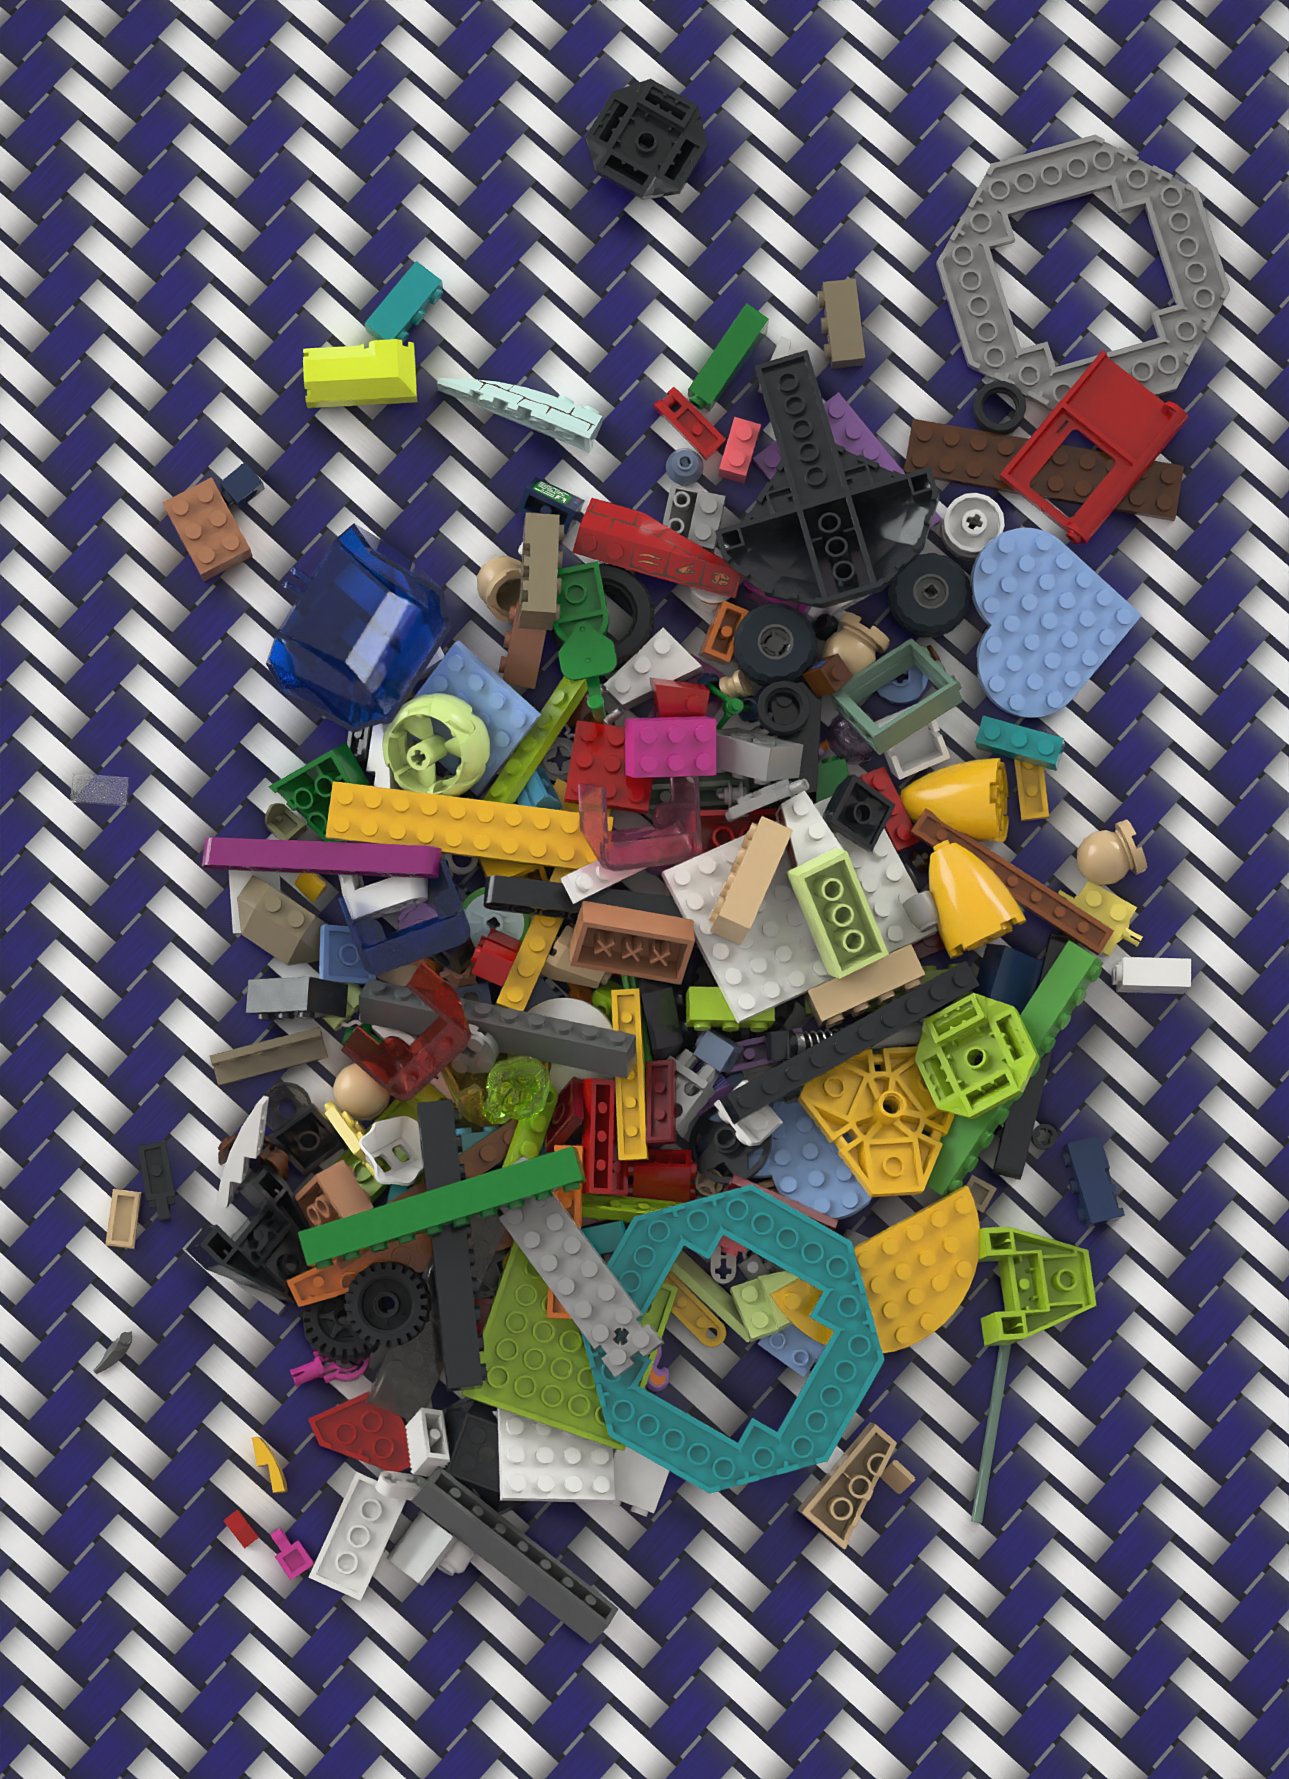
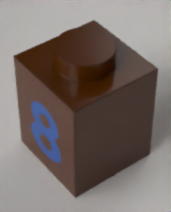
M839 654L819 659L802 674L816 697L837 692L853 677Z

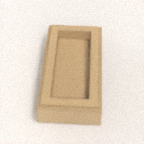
M113 1189L106 1246L135 1249L142 1192Z

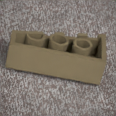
M525 514L518 628L552 630L554 621L559 622L560 605H556L557 595H560L561 578H557L558 568H562L563 551H558L559 541L563 542L564 525H559L560 515Z

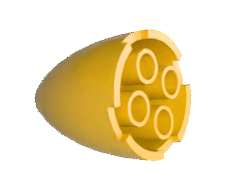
M1000 758L979 759L943 767L913 781L901 790L899 798L910 821L914 824L925 808H927L943 823L959 832L967 834L977 842H1004L1006 840L1009 817L1004 815L1007 814L1009 789L1004 762L1000 761Z
M946 840L933 847L935 852L930 855L929 890L939 914L940 922L937 923V928L950 959L963 955L962 949L964 951L976 950L1013 931L1012 924L1021 925L1027 921L1010 891L981 859L956 842L950 844Z

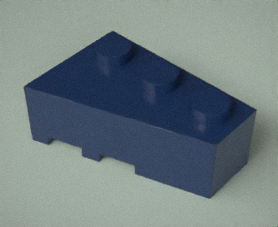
M1100 1135L1067 1143L1064 1146L1065 1151L1061 1153L1065 1168L1070 1167L1072 1178L1069 1179V1186L1072 1195L1077 1194L1079 1206H1076V1212L1079 1222H1084L1085 1228L1119 1220L1125 1216L1123 1207H1118L1115 1195L1117 1188L1115 1183L1112 1184L1109 1172L1110 1166Z

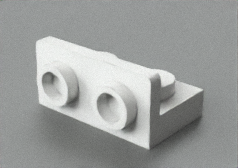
M743 1080L735 1089L748 1083L749 1081ZM720 1100L714 1103L719 1110V1117L724 1122L731 1124L736 1130V1137L744 1145H760L783 1123L768 1105L742 1121L733 1124Z

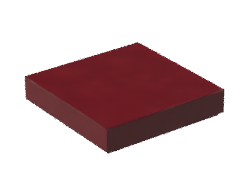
M574 1076L558 1094L557 1104L545 1135V1149L548 1153L554 1152V1145H563L584 1120L582 1079Z

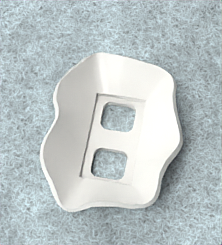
M399 1116L375 1122L371 1130L359 1140L360 1148L365 1153V1160L374 1170L378 1183L409 1186L416 1181L421 1172L423 1173L418 1122L407 1116ZM400 1147L409 1160L401 1162L392 1152V1149ZM379 1156L383 1157L391 1167V1170L383 1172L374 1159Z

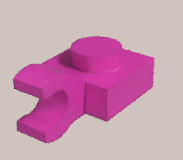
M281 1528L271 1534L272 1539L281 1550L275 1558L290 1581L315 1564L299 1540L291 1544Z

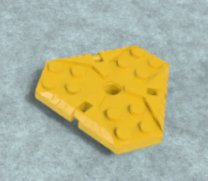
M918 1046L883 1048L877 1054H873L872 1049H868L804 1085L798 1097L799 1103L811 1119L815 1121L814 1123L820 1128L822 1134L826 1136L828 1142L836 1145L839 1150L837 1154L844 1160L846 1166L850 1168V1171L855 1175L857 1181L869 1197L921 1194L925 1189L943 1145L940 1139L947 1135L955 1116L954 1114L937 1109L915 1061ZM874 1065H880L881 1071L875 1072ZM883 1104L891 1107L893 1114L886 1112ZM925 1130L931 1134L928 1137L922 1134V1131ZM846 1133H848L851 1139L853 1140L849 1144L843 1137V1135H845Z

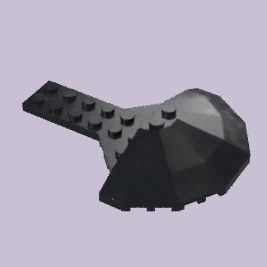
M808 350L755 365L781 455V461L776 467L777 471L771 481L766 483L756 499L757 503L750 514L745 516L742 523L715 530L724 563L766 597L821 609L883 591L924 549L940 499L931 467L903 475L895 470L893 472L881 467L879 463L860 454L857 456L848 452L845 447L836 444Z

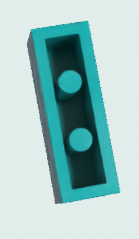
M416 261L365 322L366 331L377 340L398 339L402 340L403 344L409 336L407 331L413 324L417 326L425 317V310L430 303L436 304L443 295L442 280Z
M987 716L982 717L975 740L977 749L1054 771L1058 770L1065 747L1064 738Z

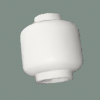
M455 1537L457 1539L455 1544L437 1566L439 1570L451 1576L454 1573L464 1572L475 1554L472 1549L457 1537Z

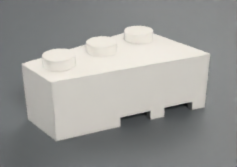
M662 628L604 685L608 690L606 693L626 711L653 698L649 677L683 682L704 672L702 666Z

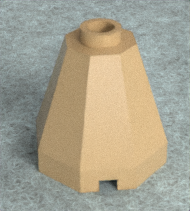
M571 922L553 946L554 950L547 957L541 974L549 979L596 989L601 984L606 986L613 973L570 966V941L575 928V924Z

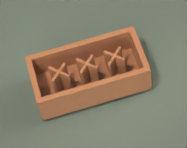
M582 901L570 941V966L681 985L695 942L694 921L686 918Z

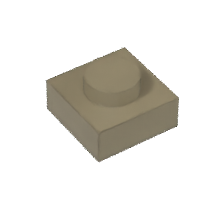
M971 1175L966 1186L970 1189L977 1211L983 1214L997 1188Z

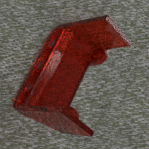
M424 962L418 966L406 987L438 1014L439 1017L410 1046L397 1036H388L380 1043H377L362 1028L357 1026L341 1049L354 1063L394 1098L400 1101L413 1099L466 1048L471 1039V1031L458 993Z

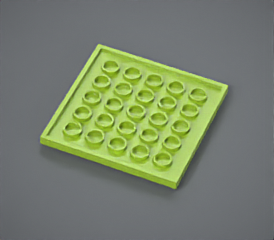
M513 1239L482 1331L484 1352L479 1353L480 1362L486 1363L487 1381H483L481 1389L462 1390L461 1396L622 1452L625 1451L626 1446L608 1434L579 1327L573 1319L547 1318L548 1285ZM662 1283L640 1322L643 1327L651 1324L661 1339L678 1287ZM658 1348L647 1356L652 1361L638 1384L643 1389L646 1387Z

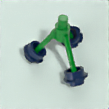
M704 673L699 677L697 684H704L710 691L709 699L718 696L724 702V715L716 725V730L722 729L731 716L736 714L745 722L754 723L758 721V697L750 695L741 700L735 697L731 698L721 692L717 674Z

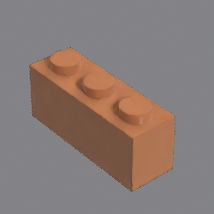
M518 596L517 606L511 605L508 618L509 622H513L512 631H506L503 647L508 648L507 657L501 656L498 672L504 673L503 680L507 684L535 689L546 630L518 628L520 597Z

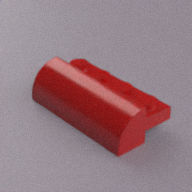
M583 1079L584 1120L582 1121L581 1146H584L583 1171L587 1182H583L582 1193L586 1195L628 1196L629 1161H619L615 1080Z

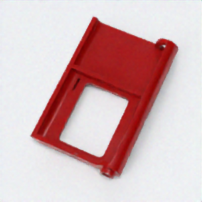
M1102 350L1001 472L1000 477L1009 487L1067 532L1065 535L1071 542L1076 545L1079 543L1086 544L1189 417L1177 404L1171 401L1163 402L1107 356V353ZM1076 430L1115 461V466L1075 515L1069 518L1031 489L1030 481L1067 436Z

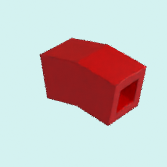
M238 1509L223 1520L244 1549L259 1538L258 1534Z

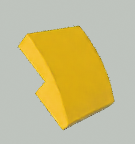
M258 1436L252 1437L256 1465L258 1467L269 1466L273 1493L287 1492L288 1488L284 1473L275 1454L262 1438Z

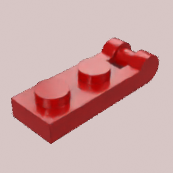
M672 387L667 392L668 396L662 401L658 400L653 407L707 460L726 443V439L675 387ZM676 403L681 408L673 413L670 408Z

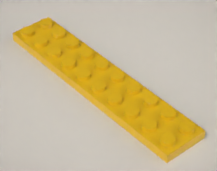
M333 781L326 838L358 843L434 846L441 848V853L578 870L609 855L614 817Z

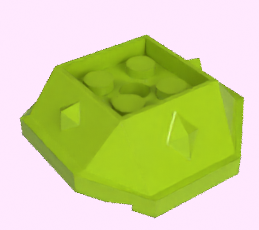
M972 993L924 1019L923 1033L918 1044L915 1061L937 1109L973 1120L1022 1094L1040 1057L1014 1006ZM983 1054L982 1062L974 1066L975 1058Z

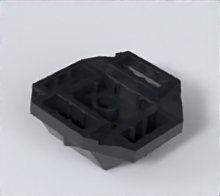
M652 79L613 91L585 137L595 173L642 200L680 194L708 146L698 105ZM643 140H649L654 145L649 149H644L639 143Z
M467 1397L443 1408L450 1462L442 1469L500 1515L531 1502L500 1500L498 1409ZM484 1446L493 1448L495 1452L494 1459L489 1463L480 1461L478 1457L479 1450Z

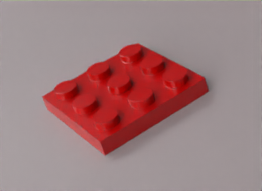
M577 720L564 802L648 814L654 777L633 778L625 775V727Z

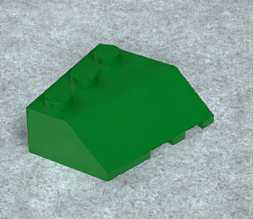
M344 743L268 787L274 793L278 792L287 801L286 805L293 811L296 810L307 820V825L325 842H341L342 840L326 838L333 781L366 786L371 785L347 743Z

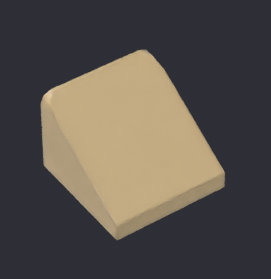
M892 1460L881 1475V1478L898 1494H901L916 1480L897 1460Z

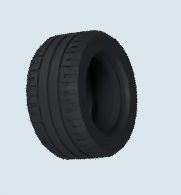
M602 563L599 564L604 591L620 596L629 606L633 616V622L628 633L618 642L614 643L617 665L612 672H615V670L623 667L651 639L654 627V608L648 589H646V586L635 574L625 570V568ZM552 627V630H550L551 638L559 651L564 643L557 637L554 627Z

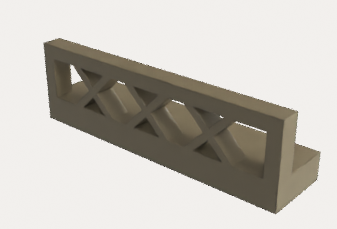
M320 1027L210 1055L218 1086L328 1058Z

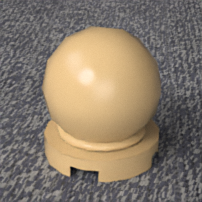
M504 555L491 558L481 567L477 575V589L480 598L497 619L510 623L508 618L511 605L517 606L518 596L520 597L522 562Z
M845 612L838 622L842 630L834 632L825 641L822 649V658L839 654L851 674L855 675L876 661V652L884 653L890 644L888 643L890 640L874 625L871 629H868L859 623L862 619L861 617Z
M1128 820L1115 823V832L1102 830L1091 833L1084 838L1078 847L1076 861L1078 869L1082 876L1090 882L1101 886L1114 884L1124 878L1128 870H1132L1135 875L1146 871L1147 863L1142 847L1136 849L1131 837L1136 835V832Z
M365 1062L353 1063L343 1068L337 1075L333 1086L334 1099L342 1113L347 1111L354 1120L357 1119L358 1121H371L379 1117L387 1109L391 1097L390 1085L384 1073L375 1065Z

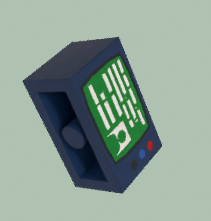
M535 477L525 488L517 511L524 515L526 513L560 515L559 525H564V534H567L576 524L585 500Z

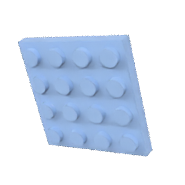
M457 641L452 645L415 697L434 693L456 696L473 707L472 713L484 722L490 738L491 751L484 774L478 783L470 789L478 796L483 793L540 718L541 714L463 643ZM430 716L434 735H440L446 741L453 738L451 735L452 731L444 723ZM412 734V738L418 743L423 741ZM447 753L439 762L455 776L462 758Z

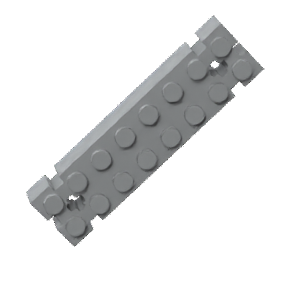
M524 1156L514 1164L529 1160V1158ZM552 1192V1198L536 1202V1198L526 1200L525 1206L514 1210H509L508 1206L500 1208L504 1215L499 1220L594 1349L598 1350L602 1347L607 1353L601 1359L614 1377L619 1378L635 1366L636 1362L633 1360V1357L641 1353L642 1356L647 1357L664 1344L651 1324L643 1327L638 1319L644 1316L554 1192ZM620 1329L623 1332L626 1330L629 1332L626 1337L628 1340L626 1344L621 1341L618 1344L616 1341L619 1337L617 1332Z

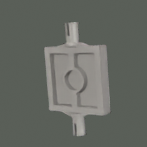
M787 778L736 799L738 805L729 808L725 812L726 819L732 822L738 818L747 817L750 812L788 796L795 797L796 794L808 790L809 783L805 778L790 783Z

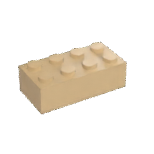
M763 816L758 824L752 822L741 844L738 856H736L730 869L731 872L728 879L725 881L719 896L721 897H719L709 917V921L713 922L710 932L736 944H742L758 913L793 832L792 829Z
M909 944L840 979L834 978L808 990L805 999L818 1027L826 1026L827 1029L841 1024L844 1016L851 1014L853 1018L867 1012L868 1008H870L869 1005L877 1002L878 1006L892 1001L897 992L903 991L905 995L921 985L925 973L912 945Z

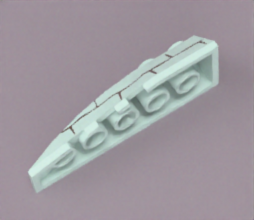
M439 378L437 382L438 391L589 453L602 425V416L599 415V411L589 406H584V408L576 406L573 400L559 395L557 398L526 387L476 379Z

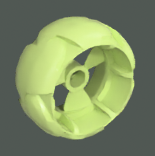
M434 693L417 696L394 712L390 718L391 722L384 731L382 751L386 766L391 767L395 781L403 790L458 797L478 783L485 772L491 749L487 728L482 719L472 713L473 707L450 694ZM430 716L444 723L452 731L451 735L453 738L446 741L442 736L434 735ZM412 734L423 741L413 746ZM447 753L462 758L455 776L446 775L440 777L436 775L435 762L444 758Z

